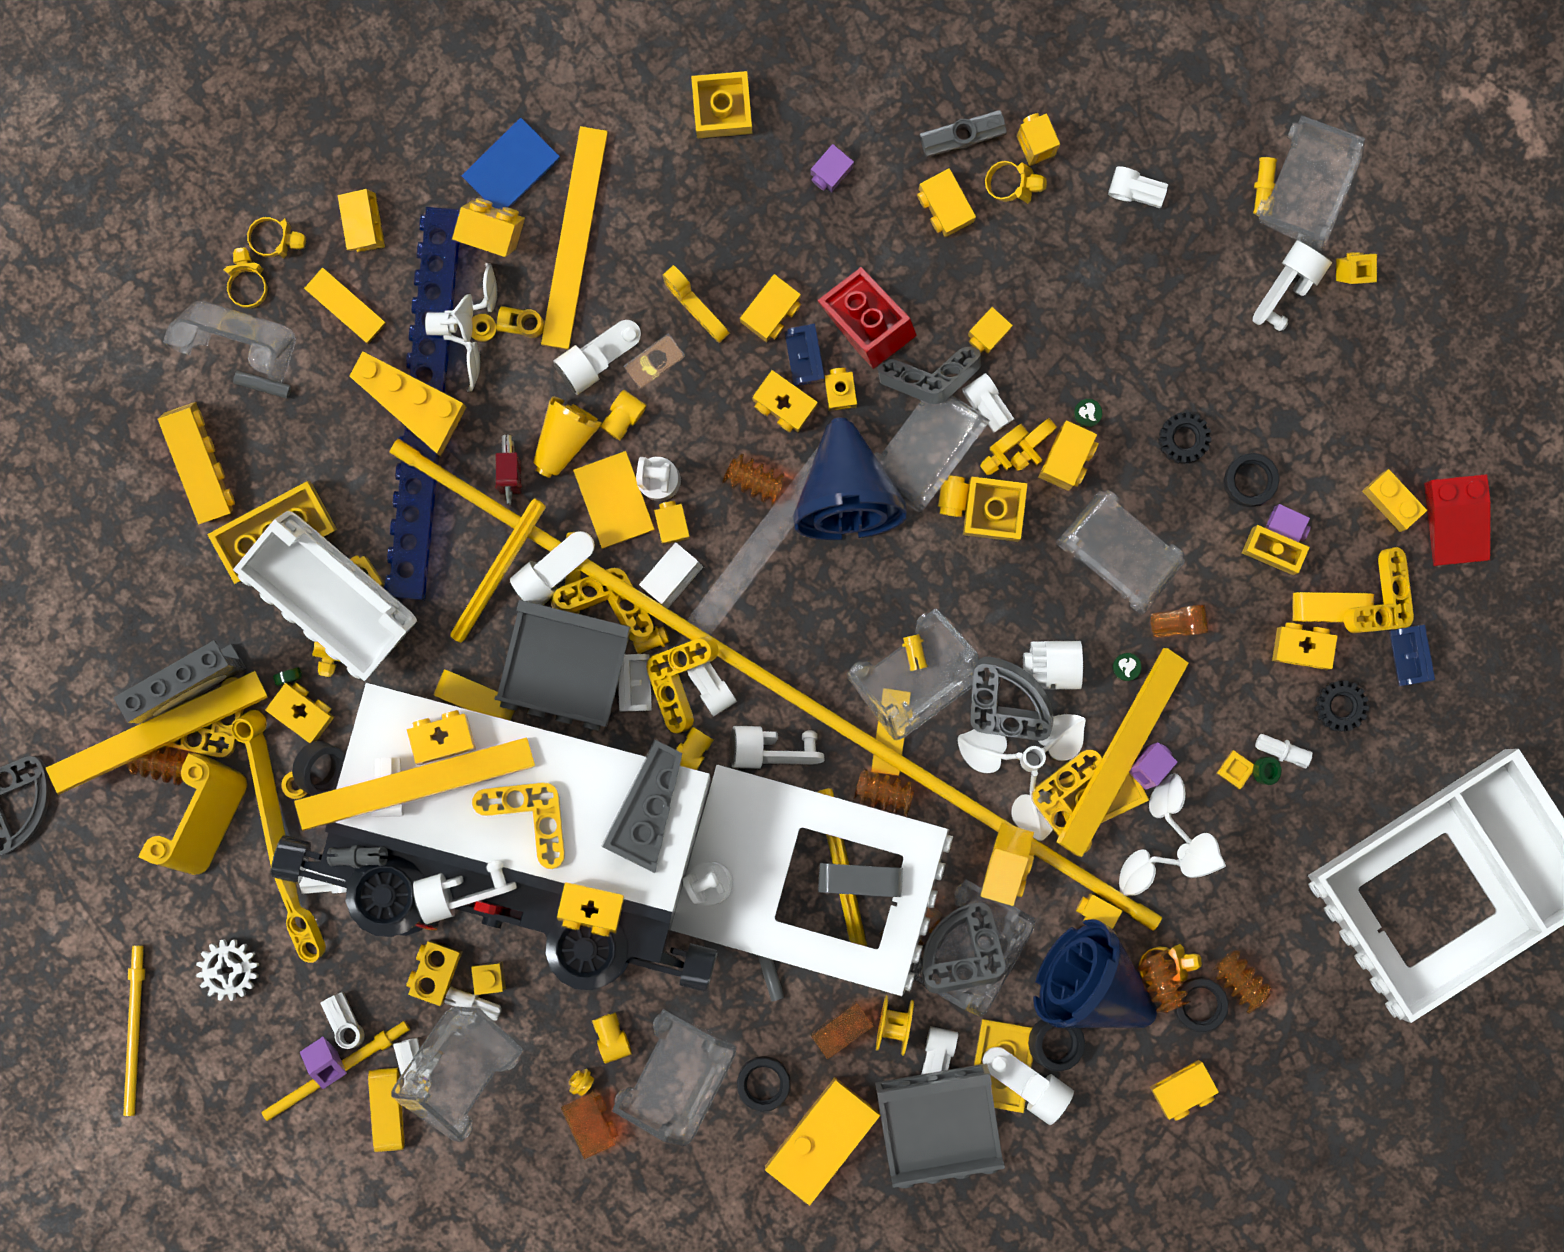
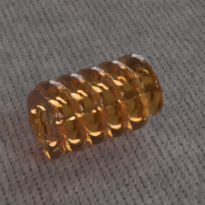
M742 453L736 459L733 458L722 483H726L731 478V488H735L741 483L742 493L752 488V498L762 493L761 502L765 503L771 497V506L773 507L784 484V473H780L774 478V468L764 473L763 463L753 468V458L747 463H743L744 454Z
M167 746L164 753H160V748L127 763V768H129L130 774L134 776L139 771L141 777L147 778L151 774L152 779L156 781L162 776L164 783H169L173 778V783L179 786L183 782L181 769L186 757L185 759L182 758L181 749H178L175 755L171 756V748Z
M863 769L857 782L853 801L858 795L860 796V804L864 805L869 798L871 799L872 808H875L880 801L882 811H886L891 804L893 814H896L902 807L904 817H907L914 790H912L911 781H907L901 787L900 778H896L890 784L889 775H885L879 781L878 772H874L871 778H868V770Z
M1168 949L1144 959L1143 963L1137 968L1138 971L1148 972L1142 978L1143 982L1152 981L1147 991L1157 992L1151 999L1152 1003H1162L1156 1010L1157 1013H1167L1191 1002L1182 1001L1188 994L1187 991L1177 990L1183 984L1182 980H1173L1178 971L1168 970L1173 960L1163 959L1169 952Z
M1234 950L1223 957L1211 971L1219 970L1216 980L1224 977L1227 979L1223 986L1225 989L1234 986V990L1231 993L1232 997L1239 994L1242 995L1238 1003L1240 1006L1246 1003L1250 1004L1246 1011L1249 1014L1259 1008L1270 997L1271 993H1268L1271 986L1268 983L1261 985L1263 977L1261 975L1253 977L1255 968H1246L1248 961L1245 958L1238 960L1240 952Z

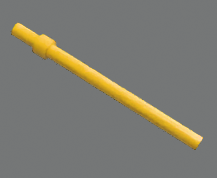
M139 945L132 946L131 968H128L130 997L124 1116H135L142 980H145V968H143L144 946Z
M404 1020L387 1032L383 1030L374 1036L375 1040L343 1059L342 1063L345 1070H349L378 1050L384 1051L393 1045L392 1041L410 1031L407 1022ZM314 1079L310 1080L263 1110L261 1113L264 1119L269 1121L319 1089L320 1085Z

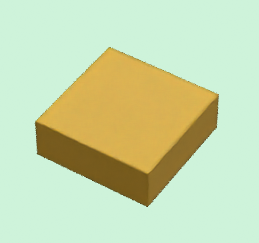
M1232 750L1217 771V774L1238 789H1241L1252 774L1254 764Z

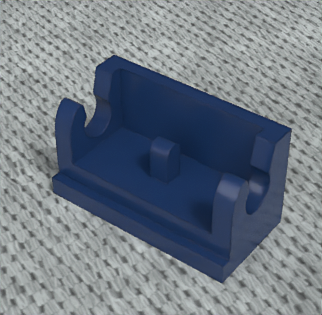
M815 323L787 329L788 331L784 333L794 386L798 387L824 382L825 378Z
M1425 625L1389 631L1399 686L1435 680Z

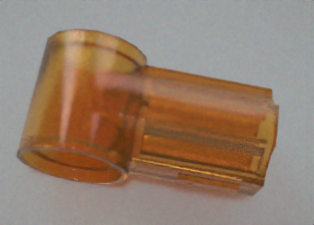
M1205 605L1181 607L1180 610L1150 614L1153 637L1208 633Z

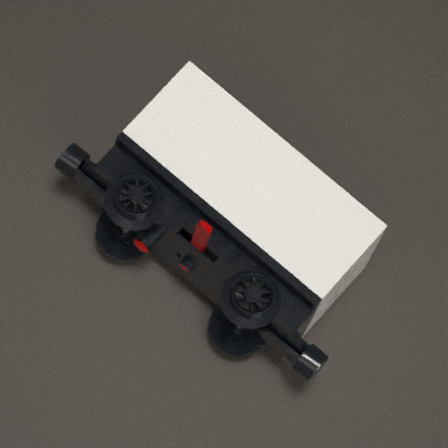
M365 684L337 789L374 779V758H401L402 772L526 737L535 767L404 803L403 816L373 817L372 812L327 824L325 832L328 833L323 854L311 851V842L283 835L277 844L271 865L272 877L299 884L303 877L347 888L346 904L351 918L362 930L375 936L394 937L396 935L407 936L423 929L438 930L435 927L439 926L440 920L425 924L419 915L413 895L414 881L441 873L445 876L446 880L462 876L464 882L450 887L452 898L457 899L494 888L491 873L487 871L486 866L490 862L499 860L503 864L502 871L506 884L515 882L517 888L500 895L456 907L455 909L483 916L481 924L501 929L502 922L543 932L547 937L546 957L550 969L562 983L574 989L594 990L616 980L625 972L630 963L681 977L680 986L702 992L708 990L717 957V950L690 943L688 951L671 947L669 953L666 951L683 887L682 878L686 876L711 784L709 773L679 766L669 815L663 833L662 846L657 860L656 872L653 873L601 847L646 757L373 684ZM458 710L459 714L467 715L476 750L422 765L415 764L406 730L413 728V722L430 718L431 722L442 720V714ZM439 729L437 730L438 735L433 737V739L443 744L444 738L448 737V733H444ZM549 783L558 790L565 851L562 865L555 869H547L539 863L533 811L482 816L476 813L472 806V798L475 793L482 789ZM542 788L541 794L532 795L533 789H527L529 795L528 807H534L532 800H542L543 805H547L549 799L553 798V793H549L547 788ZM512 791L507 797V802L510 807L518 808L523 804L524 796L519 791ZM497 792L499 799H489L488 795L484 794L483 799L478 801V806H482L484 811H488L490 805L500 804L499 810H504L505 808L502 804L503 792ZM547 817L541 820L540 830L542 833L550 835L555 832L557 824L553 818ZM558 837L553 839L541 838V845L547 843L548 852L543 854V859L548 860L549 864H554V859L559 858V852L553 851L552 842L559 843ZM353 845H362L364 848L385 847L388 856H380V859H388L384 866L364 865L362 868H353L351 865L330 866L327 862V857L336 856L335 854H327L331 847L351 848ZM309 857H310V858L318 859V860H321V861H308V860H309ZM306 869L312 870V871H315V872H318V873H321V874H325V875H328V876H324V875H320V874H317V873L309 872V871H306ZM565 882L624 895L617 932H610L609 937L591 933L592 928L580 925L579 930L563 927V921L557 919ZM589 903L588 908L582 907V911L586 913V918H591V915L594 913L598 914L594 904ZM672 954L686 957L685 962H683L682 960H680ZM652 962L661 963V964H665V965H669V966H674V967H678V968H683V971H682V970H678V969H674V968H670V967H667V966L655 964V963H652Z

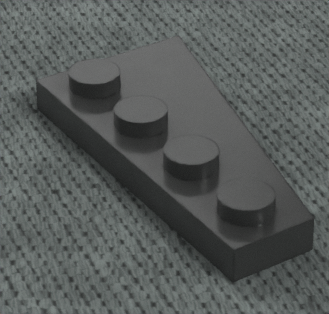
M654 740L601 847L653 873L656 872L659 851L664 837L663 833L682 758L681 752Z

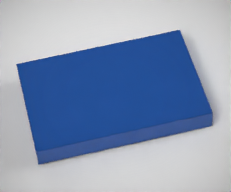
M520 118L461 176L483 199L492 202V207L502 210L503 207L511 208L560 159V156Z

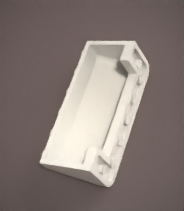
M286 511L273 520L233 569L244 584L253 586L260 592V597L265 602L271 605L274 604L279 608L286 620L299 625L306 637L314 642L318 641L326 648L325 651L331 658L340 660L347 666V670L352 676L358 679L361 678L363 681L374 672L417 622L416 617L410 610L302 518L290 511Z

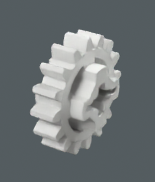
M223 939L220 940L219 948L215 943L209 945L211 952L203 951L201 953L205 961L197 962L196 965L202 968V972L196 974V977L204 978V982L200 987L208 986L210 988L209 996L217 992L218 1000H224L225 996L228 995L229 1000L232 1001L236 999V992L243 997L246 995L245 987L249 989L254 987L250 980L259 977V974L253 972V968L259 966V963L251 961V958L255 955L254 952L248 954L245 952L247 944L237 947V940H232L230 945H228L226 940ZM232 952L238 954L244 962L236 960ZM219 953L218 962L214 967L210 968L213 958ZM226 963L228 967H233V972L229 975L222 972V968L226 967ZM246 972L243 981L237 986V978L241 973ZM212 978H216L220 982H222L223 988L218 986L212 980Z

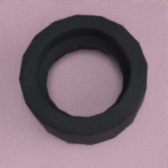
M1258 453L1243 454L1232 461L1226 469L1224 476L1225 491L1230 499L1238 505L1245 507L1260 506L1270 500L1277 492L1280 481L1278 469L1273 461L1265 455ZM1246 464L1259 465L1267 474V487L1258 496H1246L1236 486V473Z
M316 741L304 746L297 754L293 763L292 775L294 782L301 790L313 796L336 790L346 755L341 749L324 741ZM325 754L330 755L331 769L323 781L312 784L310 771L313 764L319 757Z
M1196 977L1186 980L1178 987L1174 995L1173 1008L1176 1017L1182 1025L1193 1031L1208 1032L1214 1030L1224 1022L1228 1014L1229 1002L1226 992L1219 984L1208 978ZM1206 988L1215 995L1217 1010L1209 1020L1195 1021L1186 1013L1184 1007L1185 998L1192 990Z
M1041 1019L1034 1025L1029 1034L1028 1046L1030 1054L1038 1064L1054 1071L1071 1069L1079 1063L1084 1054L1086 1042L1081 1028H1064L1071 1036L1070 1050L1062 1059L1053 1060L1044 1054L1042 1043L1047 1031L1054 1026Z
M768 1056L755 1057L746 1062L739 1072L737 1079L738 1094L742 1102L749 1108L760 1112L772 1111L781 1106L788 1097L790 1090L789 1073L785 1066L777 1059ZM760 1067L774 1070L780 1078L779 1092L769 1100L755 1099L747 1089L749 1075L753 1070Z

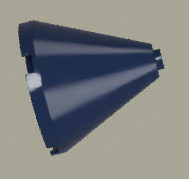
M847 418L831 420V423L825 428L793 514L796 532L813 539L842 540L841 534L858 532V538H863L896 528L906 520L905 500L854 423L848 421Z
M1084 920L1083 924L1086 926L1078 930L1071 927L1058 938L1044 958L1035 981L1041 985L1039 997L1033 996L1034 1007L1037 1015L1043 1021L1057 1028H1145L1155 1021L1157 1017L1156 1004L1118 936L1111 927L1098 920Z

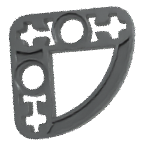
M982 657L977 661L973 673L970 719L973 729L986 734L1036 741L1047 739L1053 727V711L1046 692L1037 680L1019 666L999 658ZM985 667L989 668L991 672L989 681H984ZM1000 677L1021 688L1032 700L1037 711L998 706ZM987 690L992 693L993 698L984 700L978 695V692ZM983 709H987V722L982 721L981 714ZM1014 718L1019 722V726L1009 727L1004 720ZM1025 721H1028L1027 728H1023ZM1041 723L1043 730L1037 729L1036 724Z
M24 757L0 767V774L8 772L13 778L12 784L9 787L3 788L0 786V796L35 782V799L31 813L25 824L15 835L11 831L0 804V826L2 825L3 828L0 830V838L7 839V842L3 844L4 849L2 850L0 847V855L8 854L26 843L37 831L45 817L50 797V783L45 763L39 757ZM29 761L31 764H37L38 768L34 770V776L31 773H26L19 778L17 771L27 769Z
M976 902L956 909L941 920L932 931L926 943L922 963L923 982L929 992L944 993L992 984L1000 981L1004 976L1005 961L993 913L987 904ZM975 912H980L981 916H984V928L980 930L978 919L973 918L975 917ZM967 922L975 957L934 965L937 950L944 938L954 928ZM983 936L990 937L994 945L988 949L981 948L978 944V939ZM989 956H992L993 966L999 967L995 974H992L991 970H986L988 968ZM966 967L971 970L973 975L968 980H962L957 976V970ZM949 970L952 971L951 976L953 982L951 983L949 982L950 977H948ZM933 974H938V977L942 978L941 984H936L934 980H931Z

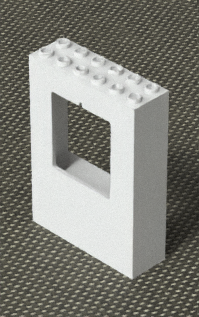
M1505 749L1309 874L1308 877L1312 882L1308 885L1317 898L1321 897L1327 906L1324 907V910L1331 921L1339 923L1342 928L1339 933L1348 946L1352 945L1357 951L1354 957L1363 970L1367 969L1373 976L1370 982L1379 994L1382 992L1387 998L1388 1002L1385 1005L1394 1018L1398 1017L1400 1020L1412 1023L1564 925V818L1519 749ZM1446 833L1496 911L1493 915L1417 964L1407 967L1385 931L1378 933L1377 930L1381 928V925L1359 893V887L1441 834Z
M716 765L686 876L698 864L716 862L725 866L730 872L733 881L732 890L723 902L704 906L692 902L683 884L671 930L902 996L905 990L910 991L913 985L915 973L910 971L912 964L918 963L923 946L918 945L920 935L925 936L927 934L930 918L926 917L928 907L934 908L938 891L933 890L936 879H942L945 863H941L943 852L949 853L953 836L948 835L950 829ZM800 828L811 829L903 856L904 860L901 867L903 868L901 897H893L892 901L897 902V907L893 905L890 907L878 949L776 921L777 908Z

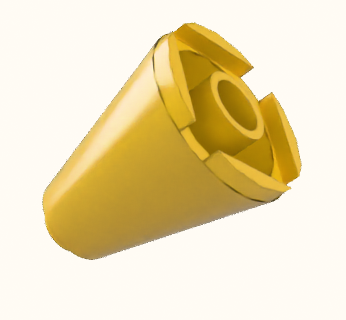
M555 396L551 397L533 461L537 466L536 471L548 478L552 474L558 476L602 424L597 421L598 419L574 404L572 406H564L565 400Z

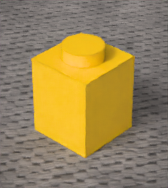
M991 307L969 331L968 336L971 338L969 343L980 352L984 350L989 354L1011 330L1013 325Z
M675 501L659 504L660 509L654 511L662 544L666 545L690 539L682 504L676 505Z
M503 961L476 964L471 967L475 995L497 993L506 990Z

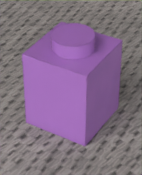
M832 144L811 168V175L813 176L811 180L821 190L824 191L827 188L830 192H833L851 171L854 161Z
M1278 504L1274 507L1265 528L1296 542H1304L1311 528L1307 525L1310 518Z
M1157 742L1145 747L1136 758L1129 773L1146 790L1158 786L1176 765L1177 761L1172 757V752L1166 746Z
M321 1037L300 1051L309 1075L322 1089L347 1074L337 1050L324 1037Z

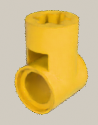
M504 306L500 307L497 317V331L524 335L528 338H537L543 333L545 323L536 311L532 309L521 310ZM514 316L517 317V326H513ZM528 318H536L538 320L535 329H524V323Z
M622 390L610 408L612 412L605 418L600 428L621 441L630 424L632 426L635 425L647 405L626 390Z
M692 727L686 736L687 739L684 744L680 743L676 750L682 753L680 766L697 770L705 758L702 756L703 753L709 749L714 740Z
M616 1012L592 1020L595 1032L599 1036L597 1044L605 1064L632 1055L624 1030H620V1023Z

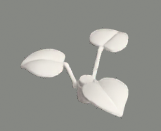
M485 263L486 270L483 278L484 299L480 304L473 305L471 294H467L452 311H445V313L428 312L426 314L425 328L427 335H443L444 340H452L465 345L470 386L467 392L473 391L480 372L477 342H470L473 329V311L487 307L488 312H492L497 301V283L490 263ZM457 324L460 327L463 339L451 335V333H456Z
M1071 714L1053 716V727L1050 736L1043 741H1038L1044 747L1031 746L1023 754L1019 752L1017 754H1003L1007 748L1005 736L981 733L975 729L959 735L958 746L964 760L978 772H996L1000 768L1001 759H1019L1022 768L1031 772L1030 795L1024 794L1019 796L1013 803L1011 814L1017 827L1034 832L1033 838L1043 841L1053 829L1031 800V794L1036 785L1037 770L1045 763V753L1049 751L1053 759L1058 761H1068L1080 752L1083 745L1086 720L1082 716ZM1042 724L1038 727L1039 730H1043ZM1047 791L1039 792L1038 802L1044 801L1048 804L1051 793ZM1057 812V813L1055 814V816H1054V822H1055V823H1056V820H1057L1058 812Z
M1176 773L1166 777L1154 789L1149 800V809L1156 818L1165 816L1168 823L1186 843L1182 844L1178 849V860L1155 856L1150 858L1149 852L1144 849L1130 855L1125 861L1119 877L1120 892L1125 896L1140 894L1150 887L1156 874L1154 863L1157 862L1178 865L1182 873L1190 878L1202 877L1226 867L1218 842L1213 835L1202 833L1192 840L1172 819L1171 814L1179 812L1185 801L1184 783L1182 778Z

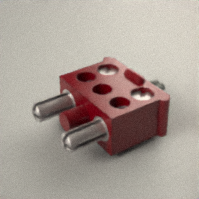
M506 435L502 436V453H496L495 488L499 491L500 495H506L507 505H511L512 494H521L522 489L521 461L517 452H514V441H512L511 435H507V441Z

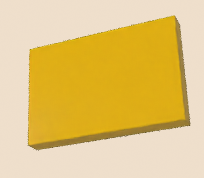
M626 451L573 470L602 549L655 530Z
M1093 764L1090 765V766H1088V767H1090L1091 769H1094V768H1095V766H1094ZM1082 770L1078 771L1080 779L1085 776L1081 773ZM1130 773L1127 774L1101 823L1149 801L1143 787ZM1073 774L1059 780L1060 784L1065 788L1071 787L1075 781ZM1091 778L1063 799L1072 811L1075 809ZM1054 783L1051 784L1053 786L1050 789L1051 793L1056 791L1058 796H1060L1062 791L1057 789ZM1060 811L1067 823L1069 815L1065 811Z
M982 1019L974 1066L983 1064V1056L988 1049L1001 1047L1031 1068L1033 1057L1030 1054L1028 1041L1032 1027ZM990 1074L994 1108L1024 1113L1026 1100Z

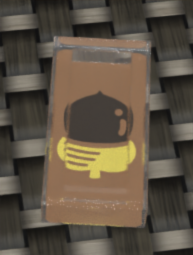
M668 333L623 367L639 389H642L683 359L685 355Z

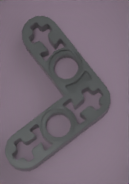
M975 347L961 348L933 374L898 360L888 359L878 365L879 381L885 386L924 402L940 404L946 401L981 368V353ZM949 374H958L957 376H954V377H947V376H946V375H949ZM911 380H918V381H919V382H916V383H907L908 381H911Z

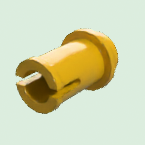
M655 626V630L652 631L647 641L643 643L633 642L637 653L641 654L660 645L665 647V644L670 642L664 626L660 628Z
M919 634L903 638L904 644H902V647L905 646L910 671L918 669L916 658L918 659L920 669L928 667L921 643L924 642V639H920Z

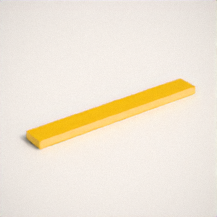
M580 126L541 341L542 346L565 350L570 348L608 131Z
M1168 648L1162 649L1056 841L1079 857H1082L1189 664Z
M254 671L46 767L47 773L57 794L60 795L268 697Z
M526 737L294 801L301 829L305 831L533 768L535 763Z

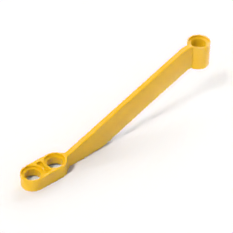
M250 710L232 723L231 733L237 741L245 743L270 865H272L277 844L282 836L285 835L267 743L263 735V731L267 726L266 718L260 711ZM275 878L288 911L286 926L295 949L303 961L313 963L326 950V945L316 920L310 911L300 906L296 883ZM295 917H301L306 922V929L297 926ZM306 942L315 945L317 954L308 952Z

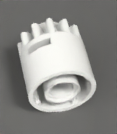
M1081 641L1031 642L1030 653H1024L1023 670L1034 677L1043 689H1081L1083 679Z

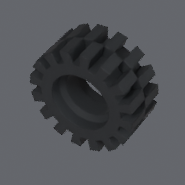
M1181 412L1170 417L1163 424L1159 432L1160 438L1158 441L1161 444L1162 448L1160 449L1162 453L1164 452L1167 455L1166 458L1174 460V463L1189 464L1200 459L1208 451L1212 438L1210 437L1211 430L1206 426L1207 422L1201 420L1199 415H1193L1191 412ZM1189 428L1194 432L1195 443L1191 448L1183 449L1177 446L1174 435L1178 429Z
M1336 681L1327 684L1325 688L1319 691L1320 694L1315 700L1317 702L1315 711L1318 712V720H1321L1323 722L1322 725L1329 727L1333 731H1350L1355 727H1359L1362 724L1361 722L1367 717L1366 711H1369V706H1367L1368 697L1363 694L1365 691L1357 687V684L1350 683L1349 681ZM1339 695L1348 697L1352 702V710L1346 717L1335 715L1331 708L1333 699Z

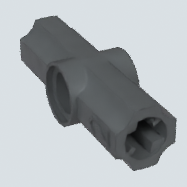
M999 110L971 119H960L954 124L920 133V139L925 156L928 158L955 149H966L972 144L1006 135L1007 131L1003 115ZM964 128L970 132L971 136L966 140H962L957 137L956 131Z

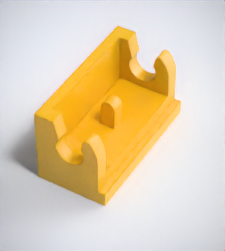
M363 189L338 195L347 250L363 252L384 248L385 244L376 193Z

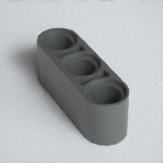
M820 863L818 892L901 897L903 868Z

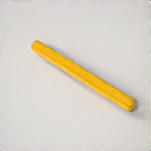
M533 499L528 505L450 633V636L457 642L462 643L466 639L545 510L546 506L544 503Z
M831 788L819 790L817 792L834 797V793ZM826 834L832 863L849 865L844 839ZM839 894L850 942L867 947L856 895Z

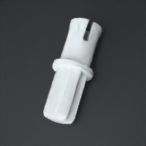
M1260 734L1256 740L1255 746L1257 749L1277 756L1278 761L1282 762L1285 760L1306 769L1312 759L1311 751L1290 744L1288 740L1282 742L1264 734Z
M452 986L445 997V1004L467 1011L469 1015L475 1013L496 1021L501 1014L502 1008L500 1005Z

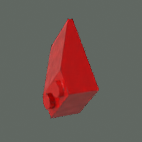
M862 267L817 300L853 348L872 369L876 368L917 336L908 315Z
M1487 474L1436 479L1424 483L1433 566L1489 561L1491 502Z

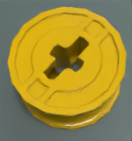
M885 995L877 1034L876 1051L880 1048L882 1037L902 1041L901 1054L904 1056L911 1027L914 1000L910 1001L908 1012L902 1013L887 1009L888 995Z

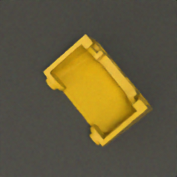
M188 753L181 769V777L186 784L196 789L173 839L170 840L162 836L151 837L144 844L138 857L152 864L197 875L205 872L210 866L245 794L247 780L239 771L203 754Z

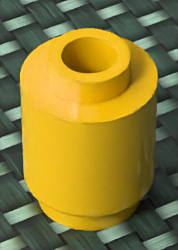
M948 475V480H942L938 507H940L939 514L962 517V511L966 510L969 484L964 483L965 478Z

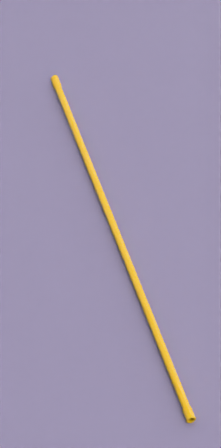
M397 439L391 447L389 453L408 465L416 467L514 529L521 519L516 513L421 455L418 450L402 440ZM534 526L527 537L550 552L562 543ZM586 559L576 567L690 640L707 636L713 638L719 649L717 657L995 831L999 832L1001 822L1012 825L591 560ZM1033 838L1032 843L1037 844L1035 856L1125 911L1133 919L1152 931L1158 927L1162 916L1143 904L1137 903Z

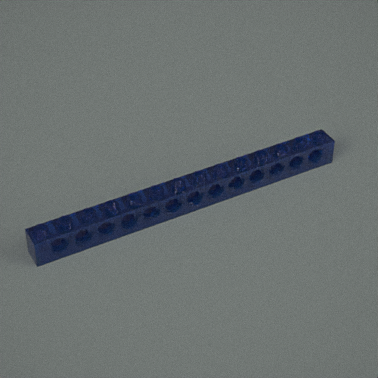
M426 207L425 214L420 216L419 228L420 231L424 232L423 242H418L417 259H421L420 270L416 269L414 275V286H418L417 297L412 299L411 311L412 314L416 315L415 325H410L409 341L413 342L412 353H407L406 369H410V376L419 380L421 371L425 369L431 370L433 373L432 379L425 384L445 394L450 340H444L443 335H427L424 319L428 312L445 313V311H452L454 308L460 242L452 240L460 210ZM437 232H444L446 234V239L441 244L432 243V237ZM435 259L443 261V267L438 272L429 270L430 263ZM431 287L440 288L441 293L437 299L430 300L427 298V291ZM426 342L435 343V350L430 355H423L421 352V348ZM405 426L404 436L400 435L399 439L423 453L426 458L438 465L439 455L421 439L415 438L413 432ZM401 460V463H397L395 479L400 481L399 491H394L393 508H397L396 519H391L390 535L394 536L393 547L388 548L387 562L391 563V574H386L385 590L389 591L394 598L425 601L437 481L416 467L410 466ZM413 480H420L422 483V489L417 494H410L408 491V485ZM410 508H417L419 510V517L414 522H407L405 518L406 511ZM409 535L415 536L416 546L412 550H405L403 547L404 538ZM405 563H411L414 567V572L409 578H403L400 575V568Z

